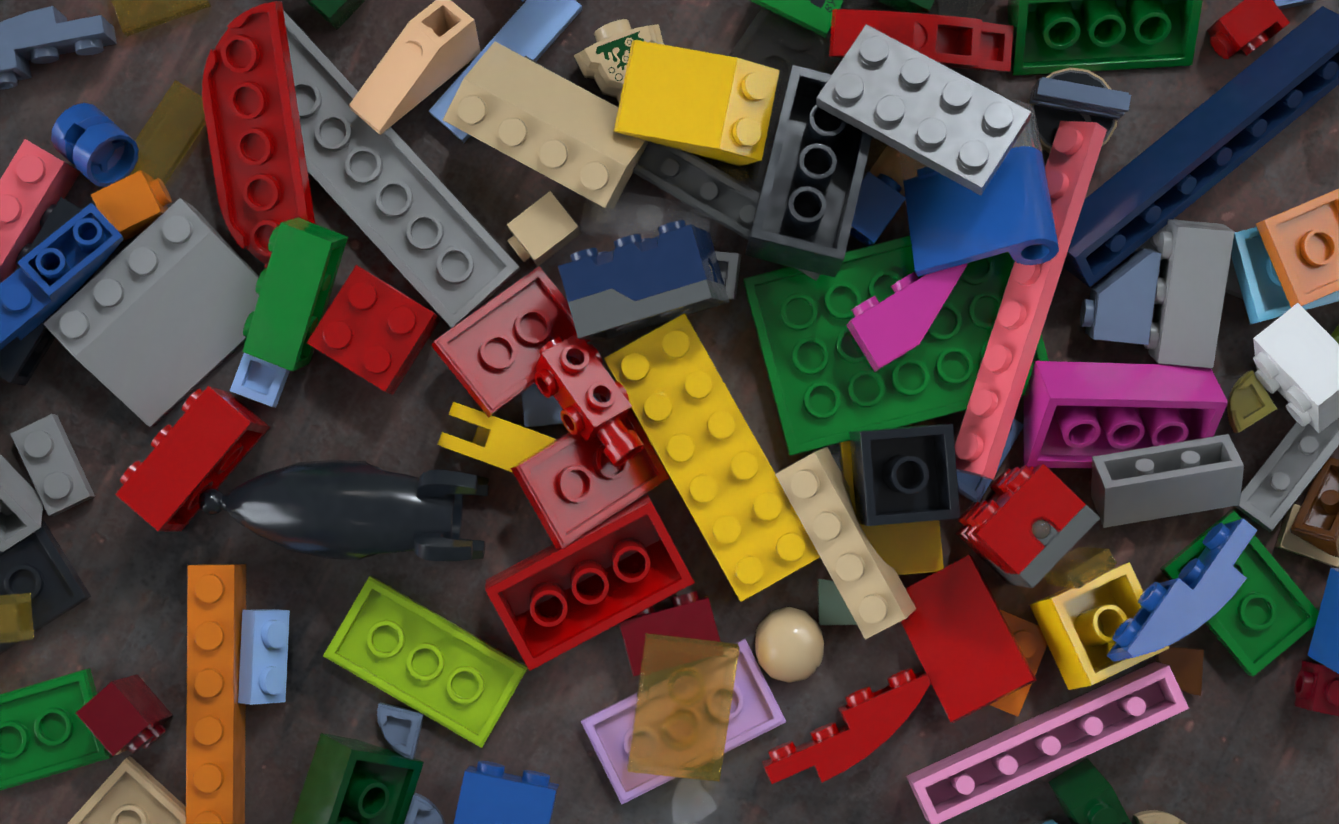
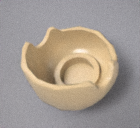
M785 607L771 611L756 629L755 652L759 665L771 678L787 683L809 678L816 672L817 667L821 665L824 653V640L818 623L806 611Z

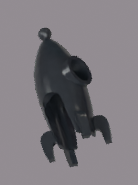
M333 459L298 462L252 478L233 489L227 495H223L218 489H207L200 495L198 503L200 509L205 514L216 515L225 510L238 523L256 535L288 550L327 559L360 560L381 553L414 551L418 557L424 560L463 561L483 559L486 547L485 541L460 538L463 495L488 496L489 478L448 470H429L418 478L385 471L366 461Z

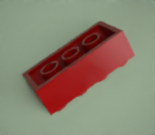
M646 494L564 548L556 549L554 544L486 579L485 591L527 668L531 671L695 582L649 495Z

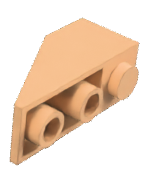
M435 0L408 22L349 104L350 109L378 134L384 133L478 56L481 51L475 20L451 0Z

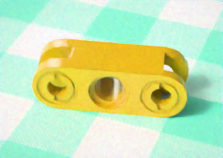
M453 402L448 415L477 425V431L472 443L441 432L437 445L512 472L510 468L556 439L495 416L488 418L484 412Z

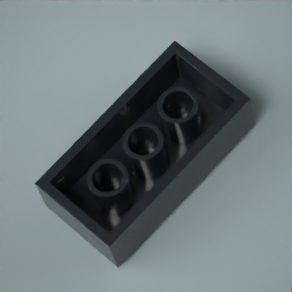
M793 65L785 89L745 255L835 278L845 257L872 136L817 107V96L832 76L831 74Z

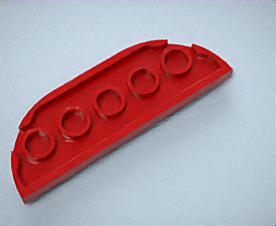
M282 1L258 5L243 12L231 21L215 49L210 50L202 80L203 108L217 196L223 219L238 245L242 249L246 248L252 255L264 263L265 268L268 267L272 253L268 250L270 236L281 222L301 218L315 224Z

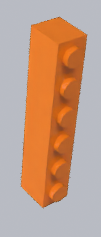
M246 564L188 565L186 824H245L246 704L238 703L242 610H246Z

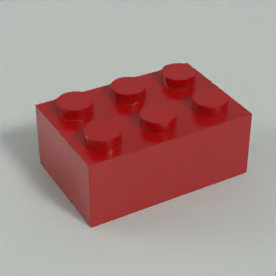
M207 386L204 391L197 389L183 404L181 410L185 413L173 427L170 424L165 426L151 442L154 450L143 462L140 460L134 462L120 478V482L124 485L115 495L157 531H182L200 510L198 500L202 492L211 488L218 489L270 428L230 392Z

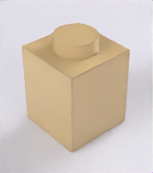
M551 191L507 224L510 232L513 234L507 242L523 262L531 257L537 266H540L581 234L578 225Z

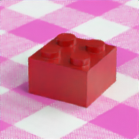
M356 265L307 341V344L386 393L393 395L441 319L434 312Z

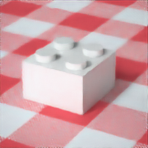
M1297 303L1253 338L1255 352L1253 360L1257 369L1254 374L1267 391L1272 394L1278 391L1289 402L1286 408L1301 426L1305 427L1307 424H1310L1320 433L1339 418V344Z

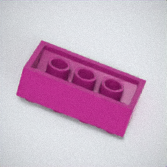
M1035 361L1024 394V463L1028 467L1044 464L1048 468H1092V457L1213 437L1228 401L1211 368L1167 364Z

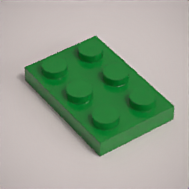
M1235 511L1227 512L1164 564L1160 570L1169 580L1178 578L1181 570L1191 560L1198 559L1206 546L1203 544V540L1208 532L1219 523L1227 524L1240 520V516ZM1255 535L1233 565L1247 579L1235 595L1212 618L1205 622L1207 627L1246 674L1252 677L1316 625L1319 614L1318 610Z

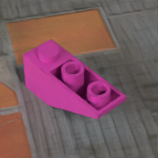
M968 263L926 274L920 279L913 272L893 284L891 288L895 294L879 303L876 296H873L851 310L855 318L850 320L846 326L874 372L921 343Z

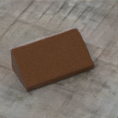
M1329 457L1318 471L1290 530L1292 534L1327 554L1338 558L1339 459Z

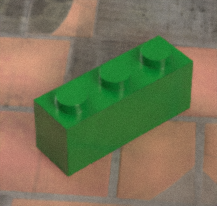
M301 218L281 222L273 230L268 243V250L272 252L268 267L261 272L256 283L255 292L259 297L255 311L249 314L243 328V336L247 337L243 348L244 353L292 372L310 364L314 347L307 344V341L325 314L348 239L347 236Z

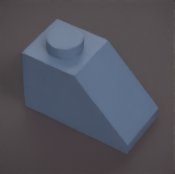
M1141 248L1091 288L1090 298L1083 300L1080 311V325L1086 327L1085 334L1094 340L1149 345L1161 260L1160 252L1150 248Z

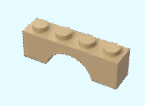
M828 447L808 455L775 474L865 640L906 619L916 610L895 569L878 555L862 530L850 500V487Z

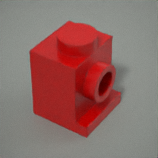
M1244 0L1218 19L1207 32L1211 36L1210 42L1216 53L1223 59H1229L1241 49L1248 56L1267 40L1279 33L1290 22L1273 0Z

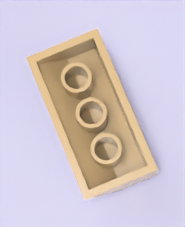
M494 42L464 77L443 118V121L608 209H614L649 142L614 132L618 113L617 106L497 42Z

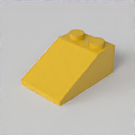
M633 40L614 132L737 166L762 161L780 70L737 57Z

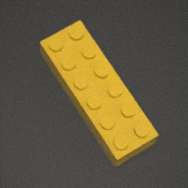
M685 313L604 358L615 381L620 382L627 391L633 413L740 602L820 558L779 483L773 468Z

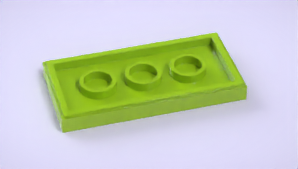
M373 576L368 577L323 657L480 748L486 743L528 669L522 662Z

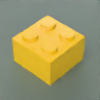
M1130 562L1106 569L1030 604L1068 690L1092 686L1169 649V646H1166L1155 652L1116 662L1107 657V654L1116 643L1112 639L1116 630L1127 619H1133L1141 608L1138 600L1143 590Z

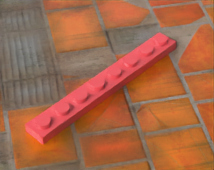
M1060 121L1045 166L1059 252L1050 261L1042 264L1023 265L1016 261L1014 262L955 443L956 471L992 480L995 478L1107 129L1097 122Z

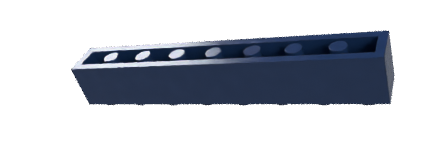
M1324 6L1319 8L1084 200L1063 268L1088 287H1091L1166 226L1168 219L1173 220L1339 85V14Z

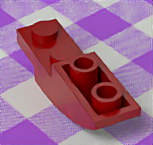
M853 9L832 10L829 57L844 58L867 24L946 67L997 73L1010 72L1014 29L1012 25L982 22V19L935 14Z
M908 668L888 677L889 686L872 692L869 686L845 697L847 704L838 708L845 722L844 726L838 728L836 723L832 722L810 732L812 737L810 741L795 746L793 741H789L768 751L770 758L762 761L771 784L814 766L819 779L823 783L869 756L901 727L920 703L931 684L928 675L922 671L915 674L912 668Z

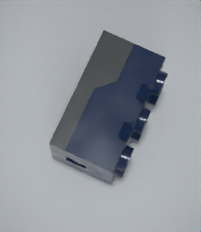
M678 220L659 226V235L652 239H642L641 234H634L615 240V249L610 252L598 253L597 248H589L571 254L572 262L560 265L558 268L578 338L605 341L671 321L684 313L687 316L729 303L710 232L698 228L694 224L686 225L685 220Z

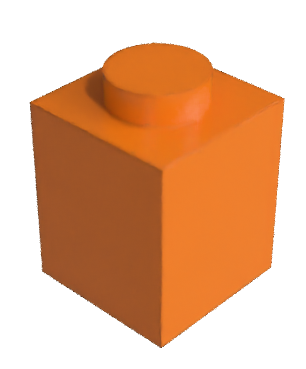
M142 170L91 194L97 209L123 236V242L146 230L168 209L166 205L172 203L170 194L160 178L154 180L153 177Z

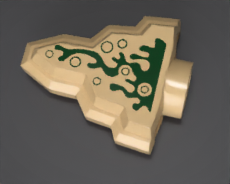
M622 19L598 28L594 32L597 42L574 55L584 78L595 79L602 94L617 98L618 103H620L631 43L633 40H640L664 45L659 24L632 29L629 21Z

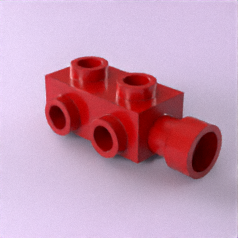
M577 334L566 340L562 337H557L545 344L539 351L540 357L534 368L537 372L534 375V379L539 391L547 398L554 396L563 410H561L560 416L565 428L573 435L580 433L586 442L598 436L605 445L603 452L614 467L625 464L639 454L645 445L634 430L628 431L623 424L632 407L629 403V396L620 382L614 381L604 368L598 350L593 345L587 344L584 339H579Z

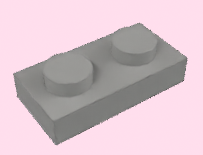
M50 414L11 433V437L48 516H56L95 497L58 415Z

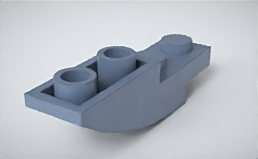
M54 6L29 11L0 22V90L16 87L18 80L32 78L29 60L35 64H46L59 60V55L76 52L78 55H94L103 52V46L117 44L114 26L102 15L67 21V17Z

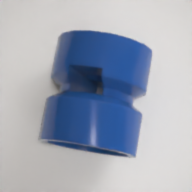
M81 103L73 105L58 117L52 128L51 141L54 148L96 186L107 187L126 178L133 171L138 161L139 149L136 142L93 104Z

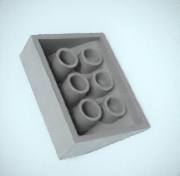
M179 198L51 316L44 325L88 371L146 425L152 428L246 341L247 337L243 336V328L249 314L255 311L259 297L255 292L259 276L192 205Z

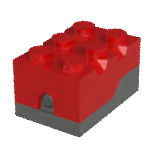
M1039 464L1035 468L1024 465L1022 468L1017 466L1013 470L1010 468L1006 469L992 483L990 488L995 493L987 501L984 500L981 503L976 501L961 515L958 521L963 526L956 534L1007 584L1034 588L1100 517L1046 465Z

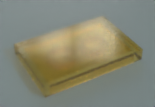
M645 634L627 761L628 772L720 782L740 650L738 644Z

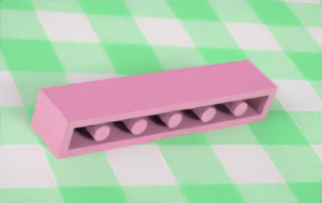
M1153 662L911 773L906 777L925 819L930 824H939L1189 709L1170 666Z

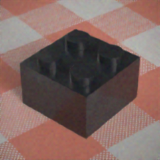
M953 424L849 432L855 509L859 524L875 526L960 518Z

